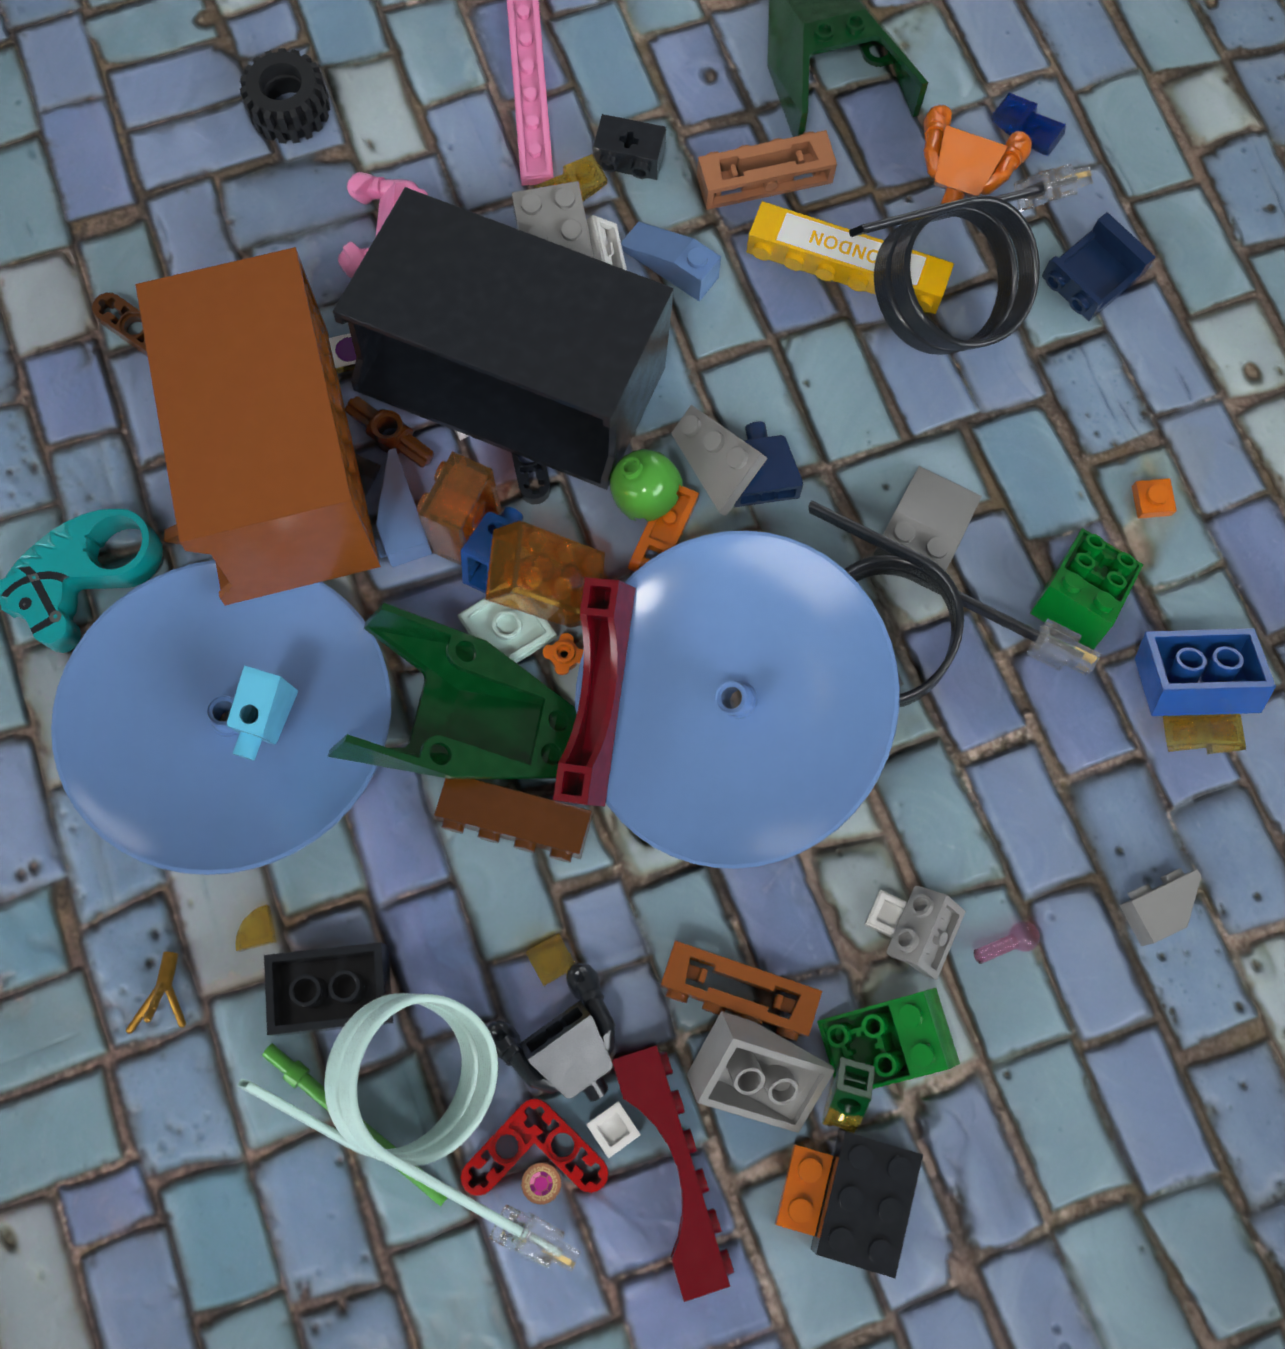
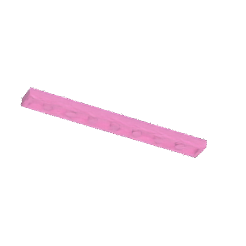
M507 0L521 185L554 184L539 0Z

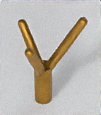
M163 952L156 986L127 1026L126 1032L128 1034L133 1033L143 1018L144 1022H151L164 992L167 995L178 1026L180 1028L186 1026L185 1018L172 987L179 956L178 953Z

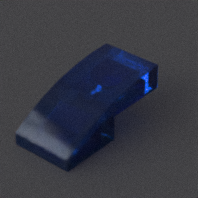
M1008 93L992 114V121L1008 135L1016 131H1023L1032 141L1031 149L1049 156L1064 136L1066 124L1038 114L1037 103Z

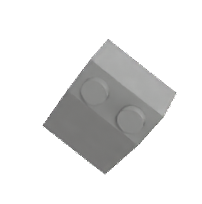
M919 466L883 536L929 558L946 572L982 496ZM877 547L873 555L893 554Z
M721 1011L692 1063L687 1077L697 1103L799 1133L835 1070L832 1065L760 1024Z

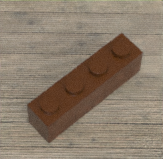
M445 778L434 814L439 822H443L442 828L448 831L463 834L464 828L478 832L477 837L493 843H499L500 838L514 841L513 847L516 849L535 853L536 848L551 851L549 857L571 863L572 857L581 859L593 817L591 810L475 779Z

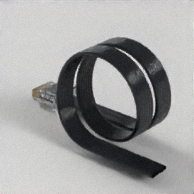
M1072 164L1055 167L1014 182L1015 192L995 197L984 195L971 196L873 221L850 229L849 235L854 237L900 225L883 241L874 265V288L877 302L884 319L892 331L910 347L935 355L952 354L989 346L1002 341L1014 333L1025 321L1032 309L1040 278V261L1036 240L1028 222L1020 212L1049 205L1077 195L1079 188L1093 183L1090 166L1073 170ZM1017 200L1019 211L1008 202ZM949 217L965 219L978 227L987 238L997 265L998 288L992 313L982 329L969 340L954 338L941 331L931 322L917 300L911 280V253L917 236L928 223Z
M811 500L808 506L810 514L893 554L864 558L846 567L845 570L856 581L875 575L903 577L941 595L948 608L951 621V637L945 659L928 680L918 687L900 694L899 708L924 697L940 682L957 654L963 635V607L1031 640L1032 643L1026 654L1057 670H1060L1065 665L1084 675L1094 670L1102 654L1078 643L1082 635L1050 619H1047L1044 626L1041 625L1039 630H1036L958 591L951 577L943 568L929 558Z

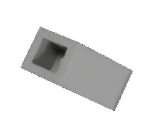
M1181 868L1160 877L1163 882L1162 885L1151 889L1149 884L1143 885L1128 893L1131 900L1119 905L1141 946L1156 943L1188 927L1201 879L1198 869L1184 874Z

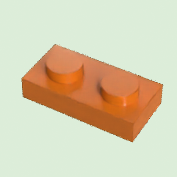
M793 1144L775 1225L815 1236L833 1155Z

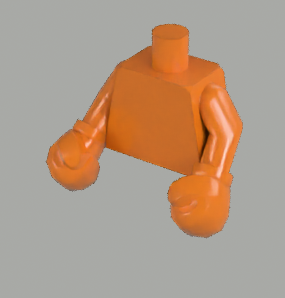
M937 105L930 108L924 118L923 126L926 141L923 152L927 173L935 179L934 185L946 189L940 204L963 199L964 196L990 195L1010 178L1012 172L1024 163L1030 155L1032 141L1023 131L1012 133L1005 145L951 127L952 112L946 105Z

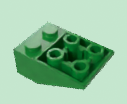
M1082 528L1041 592L1030 614L1090 651H1093L1114 625L1143 564L1135 560L1130 554L1108 544L1100 536Z
M936 988L817 1021L829 1064L835 1070L833 1073L834 1079L840 1057L874 1066L873 1089L949 1070L960 1064Z

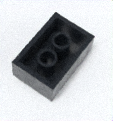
M382 942L264 955L267 1035L284 1036L342 1029L348 1020L367 1003L379 997L392 994L389 946ZM393 1015L383 1024H392Z
M839 1130L816 1233L813 1236L810 1249L816 1255L896 1278L923 1154Z

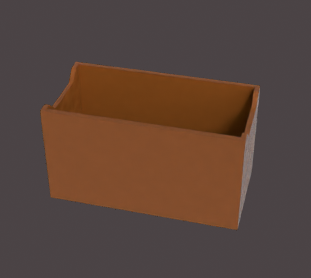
M296 247L135 284L179 542L185 551L209 554L216 562L220 584L219 597L223 604L226 606L381 567L337 369L335 368L328 330Z

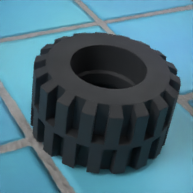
M278 48V52L274 53L269 50L264 52L265 56H257L252 59L254 64L247 65L244 69L246 75L241 76L240 84L242 87L240 88V93L256 130L260 134L264 133L267 139L273 141L277 138L278 142L286 144L287 140L298 143L300 138L305 137L309 139L313 137V131L319 132L323 128L321 122H327L329 118L330 101L322 74L316 62L312 63L311 57L306 54L301 56L298 50L292 49L291 52H286L285 48ZM285 93H296L288 99L275 100Z

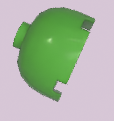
M640 449L623 456L615 465L611 473L610 492L616 506L630 520L636 521L635 518H645L646 521H653L667 514L677 503L679 496L676 493L679 489V484L682 486V478L676 466L663 454L653 450Z

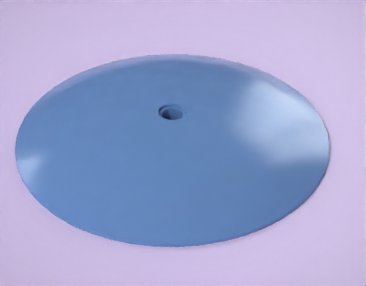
M725 531L707 534L684 541L646 562L624 582L635 587L636 590L606 804L619 820L639 838L672 857L697 865L733 869L758 867L780 862L819 844L838 830L868 797L883 771L896 734L900 700L898 666L892 641L874 603L860 584L845 569L825 554L799 541L767 532ZM584 651L576 682V714L582 688ZM740 690L742 701L738 707L733 709L730 704V698L735 691Z
M215 560L194 563L168 571L134 588L110 606L86 631L70 656L57 687L52 711V750L58 775L71 803L84 821L102 839L122 853L160 869L185 874H230L265 866L298 852L334 827L353 807L365 791L378 766L328 757V753L347 734L385 747L391 718V688L382 651L375 637L364 629V619L346 599L323 582L225 606L219 597L220 584ZM244 665L281 676L298 690L278 742L274 745L262 741L255 761L232 754L239 733L227 727V721H219L223 713L231 710Z

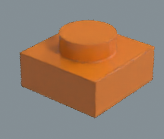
M1170 478L1136 481L1132 485L1138 519L1172 516L1177 511Z

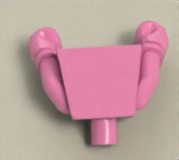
M364 172L353 174L347 183V190L350 196L362 204L368 205L372 200L380 199L376 236L405 187L428 195L425 190L418 188L412 181L404 179L386 180L384 177H376ZM348 242L343 246V250L338 256L340 267L351 279L369 248L360 249L353 242Z

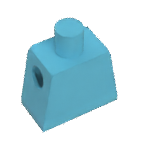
M244 665L227 720V727L239 733L232 754L255 761L262 741L274 745L278 742L298 693V690L281 676Z

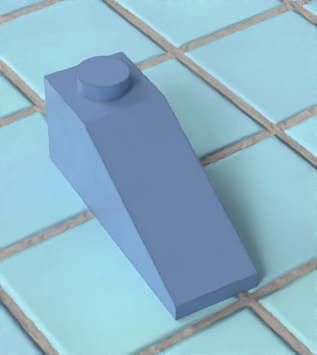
M638 222L621 242L622 250L699 302L719 278L721 256L694 238Z
M395 448L388 450L376 521L380 536L374 538L380 557L384 558L387 556L392 568L432 554Z

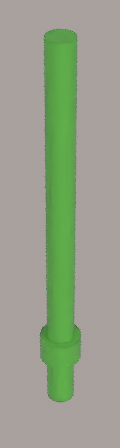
M273 1043L270 1044L262 1056L284 1074L283 1079L294 1089L297 1087L301 1088L328 1111L325 1087L309 1074L310 1069L299 1060L294 1062ZM363 1120L369 1133L385 1149L396 1148ZM399 1171L440 1207L447 1200L446 1196Z

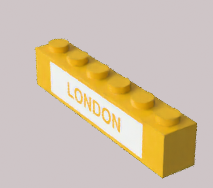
M761 201L748 235L746 253L752 254L760 260H770L783 264L790 270H801L816 275L824 281H835L847 285L855 291L875 294L874 265L884 240L866 234L850 237V229ZM912 250L910 271L915 295L924 312L936 314L954 263Z

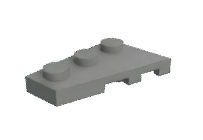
M691 405L671 434L715 507L726 517L765 463L767 457Z

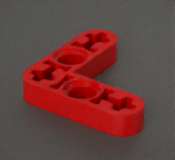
M535 1098L524 1102L467 1162L461 1173V1182L464 1189L471 1195H485L498 1184L534 1144L584 1192H597L603 1188L607 1182L609 1171L603 1158L548 1103L542 1099ZM540 1106L545 1111L541 1118L548 1126L551 1125L553 1119L560 1125L548 1134L545 1142L538 1138V1135L545 1132L539 1125L534 1124L529 1127L525 1123L528 1119V1114L525 1112L528 1107L535 1110ZM560 1133L570 1135L574 1141L572 1153L565 1157L556 1155L551 1146L554 1136ZM506 1134L512 1135L518 1141V1152L512 1158H503L496 1149L498 1139ZM581 1147L588 1153L581 1159L590 1167L595 1163L601 1167L598 1172L601 1180L597 1184L592 1180L587 1184L584 1183L581 1179L584 1171L577 1164L573 1171L566 1166L567 1163L575 1159ZM488 1150L493 1160L504 1166V1169L499 1173L496 1166H494L486 1175V1179L489 1181L486 1187L481 1183L473 1186L470 1182L473 1178L470 1170L473 1166L478 1170L485 1166L489 1159L483 1157V1154Z

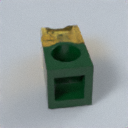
M840 1057L836 1076L826 1099L822 1120L823 1125L836 1126L851 1133L856 1131L872 1099L874 1066Z

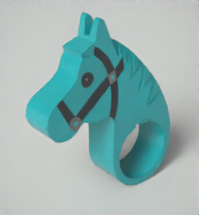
M102 509L79 515L59 525L37 541L16 561L6 577L0 580L1 609L13 618L21 617L26 620L34 638L51 650L59 653L69 652L77 646L81 639L80 628L73 621L78 608V593L84 589L131 588L146 582L160 566L163 556L161 539L139 515L126 509ZM126 529L141 530L142 544L136 557L123 567L104 569L98 561L100 548L104 547L106 542L117 532Z

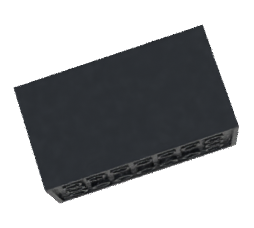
M405 187L336 304L333 314L335 322L340 324L348 323L356 354V363L351 380L354 391L607 490L610 485L611 473L615 465L623 457L665 369L674 288Z

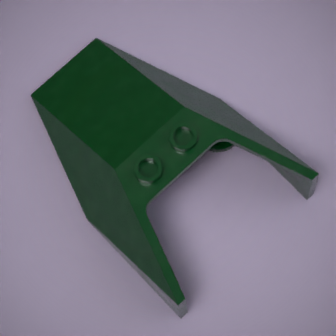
M769 0L767 67L793 137L800 136L805 132L808 116L810 58L816 54L857 44L864 60L869 65L883 67L892 64L912 117L919 116L928 81L862 0ZM880 45L887 50V54L883 57H875L870 53L869 49L872 46Z
M383 603L365 622L364 629L421 671L424 676V684L409 742L403 748H387L347 734L329 750L328 757L448 779H556L558 762L567 746L577 715L574 706L486 640Z

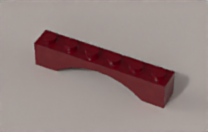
M585 577L580 609L584 647L582 688L573 730L558 762L553 800L605 807L636 590L635 587L620 580Z
M656 1045L613 1059L612 1063L623 1099L640 1110L658 1129L669 1146L677 1166L681 1186L682 1213L678 1236L671 1253V1260L683 1301L686 1302L730 1287L727 1275L733 1274L734 1269L727 1248L719 1250L715 1234L722 1232L715 1208L707 1210L702 1194L709 1192L703 1169H694L690 1154L697 1152L690 1128L683 1130L678 1115L685 1113L678 1089L671 1091L666 1076L673 1074L667 1052L659 1053Z

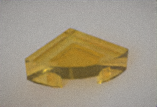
M266 904L253 910L243 920L236 935V951L241 952L277 943L269 905Z

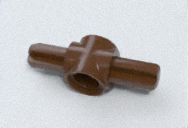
M359 396L348 401L345 408L346 413L366 427V434L377 442L381 450L388 453V450L395 448L397 454L401 452L420 467L430 464L434 456L433 450L412 436L413 429L403 423L398 413L385 409L378 411ZM386 429H397L392 435H382Z

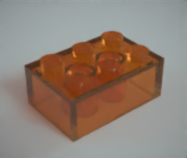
M452 451L447 462L442 461L439 464L434 476L435 484L430 493L425 492L422 495L417 506V512L432 552L461 565V549L487 512L499 515L502 509L492 469Z
M521 520L494 529L485 600L569 628L581 626L580 609L585 577L603 579L605 552Z

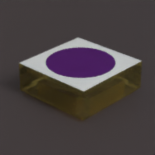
M351 334L329 338L337 373L354 370L356 354Z

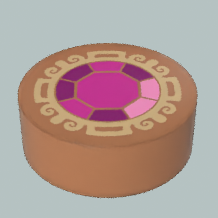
M538 1162L531 1165L525 1171L521 1182L525 1197L530 1202L539 1205L553 1201L559 1194L562 1184L559 1171L553 1165L546 1162Z

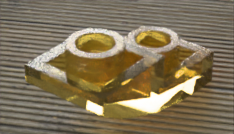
M591 154L564 165L562 175L534 186V189L579 181L582 201H585L608 184V179L594 155Z
M1240 714L1163 716L1168 752L1206 748L1207 754L1246 750Z

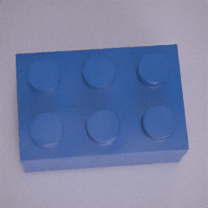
M1255 628L1145 631L1134 658L1151 716L1262 713L1276 687Z

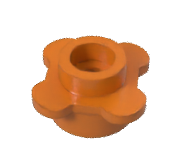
M563 633L557 642L553 645H546L543 648V656L545 659L551 660L558 675H566L569 673V670L575 668L578 663L580 664L584 650L576 646L574 637L571 634ZM563 651L568 653L566 657L561 656Z

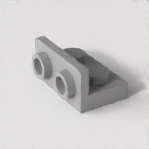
M915 886L888 946L887 954L892 958L908 963L924 976L937 980L966 911L946 894Z

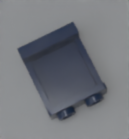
M1106 212L1097 220L1091 232L1061 257L1054 256L1049 261L1041 277L1046 280L1047 285L1052 290L1057 291L1070 303L1071 308L1076 313L1081 314L1090 321L1145 275L1155 256L1115 218Z

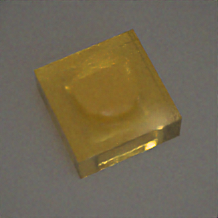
M559 933L526 951L544 987L566 975L570 966L575 964Z

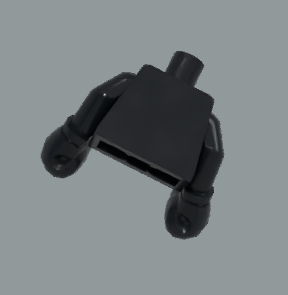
M576 963L570 966L566 972V982L570 992L575 998L579 999L577 1003L522 1042L516 1029L502 1020L491 1022L487 1028L493 1037L497 1056L507 1066H512L529 1087L549 1094L560 1092L567 1099H571L583 1091L590 1101H597L608 1091V1085L602 1076L613 1067L609 1055L615 1049V1023L603 1001L604 995L600 989L597 972L589 964Z

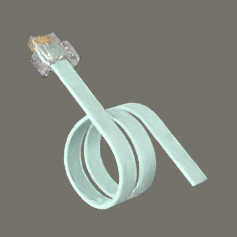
M389 994L367 1003L348 1020L333 1044L327 1061L324 1080L326 1105L332 1122L337 1129L250 1080L241 1079L239 1081L238 1087L359 1154L389 1164L494 1223L495 1226L489 1236L491 1241L543 1267L549 1268L554 1262L572 1272L581 1252L562 1241L565 1235L564 1231L530 1212L526 1213L509 1205H505L501 1214L415 1167L435 1162L461 1146L481 1123L496 1089L498 1056L493 1037L484 1022L472 1010L458 1001L435 994ZM419 1004L441 1016L455 1033L461 1051L460 1080L452 1102L434 1127L410 1144L398 1148L385 1149L369 1133L360 1114L357 1099L359 1069L366 1048L381 1025L399 1010Z

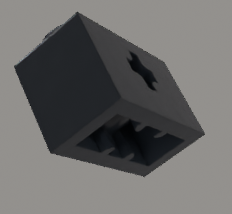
M602 114L593 145V166L606 172H620L633 175L639 179L649 178L657 180L666 147V127Z

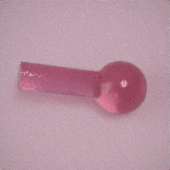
M1018 922L1012 926L1009 935L975 949L973 954L979 964H983L1014 949L1029 952L1037 947L1040 941V934L1032 923Z

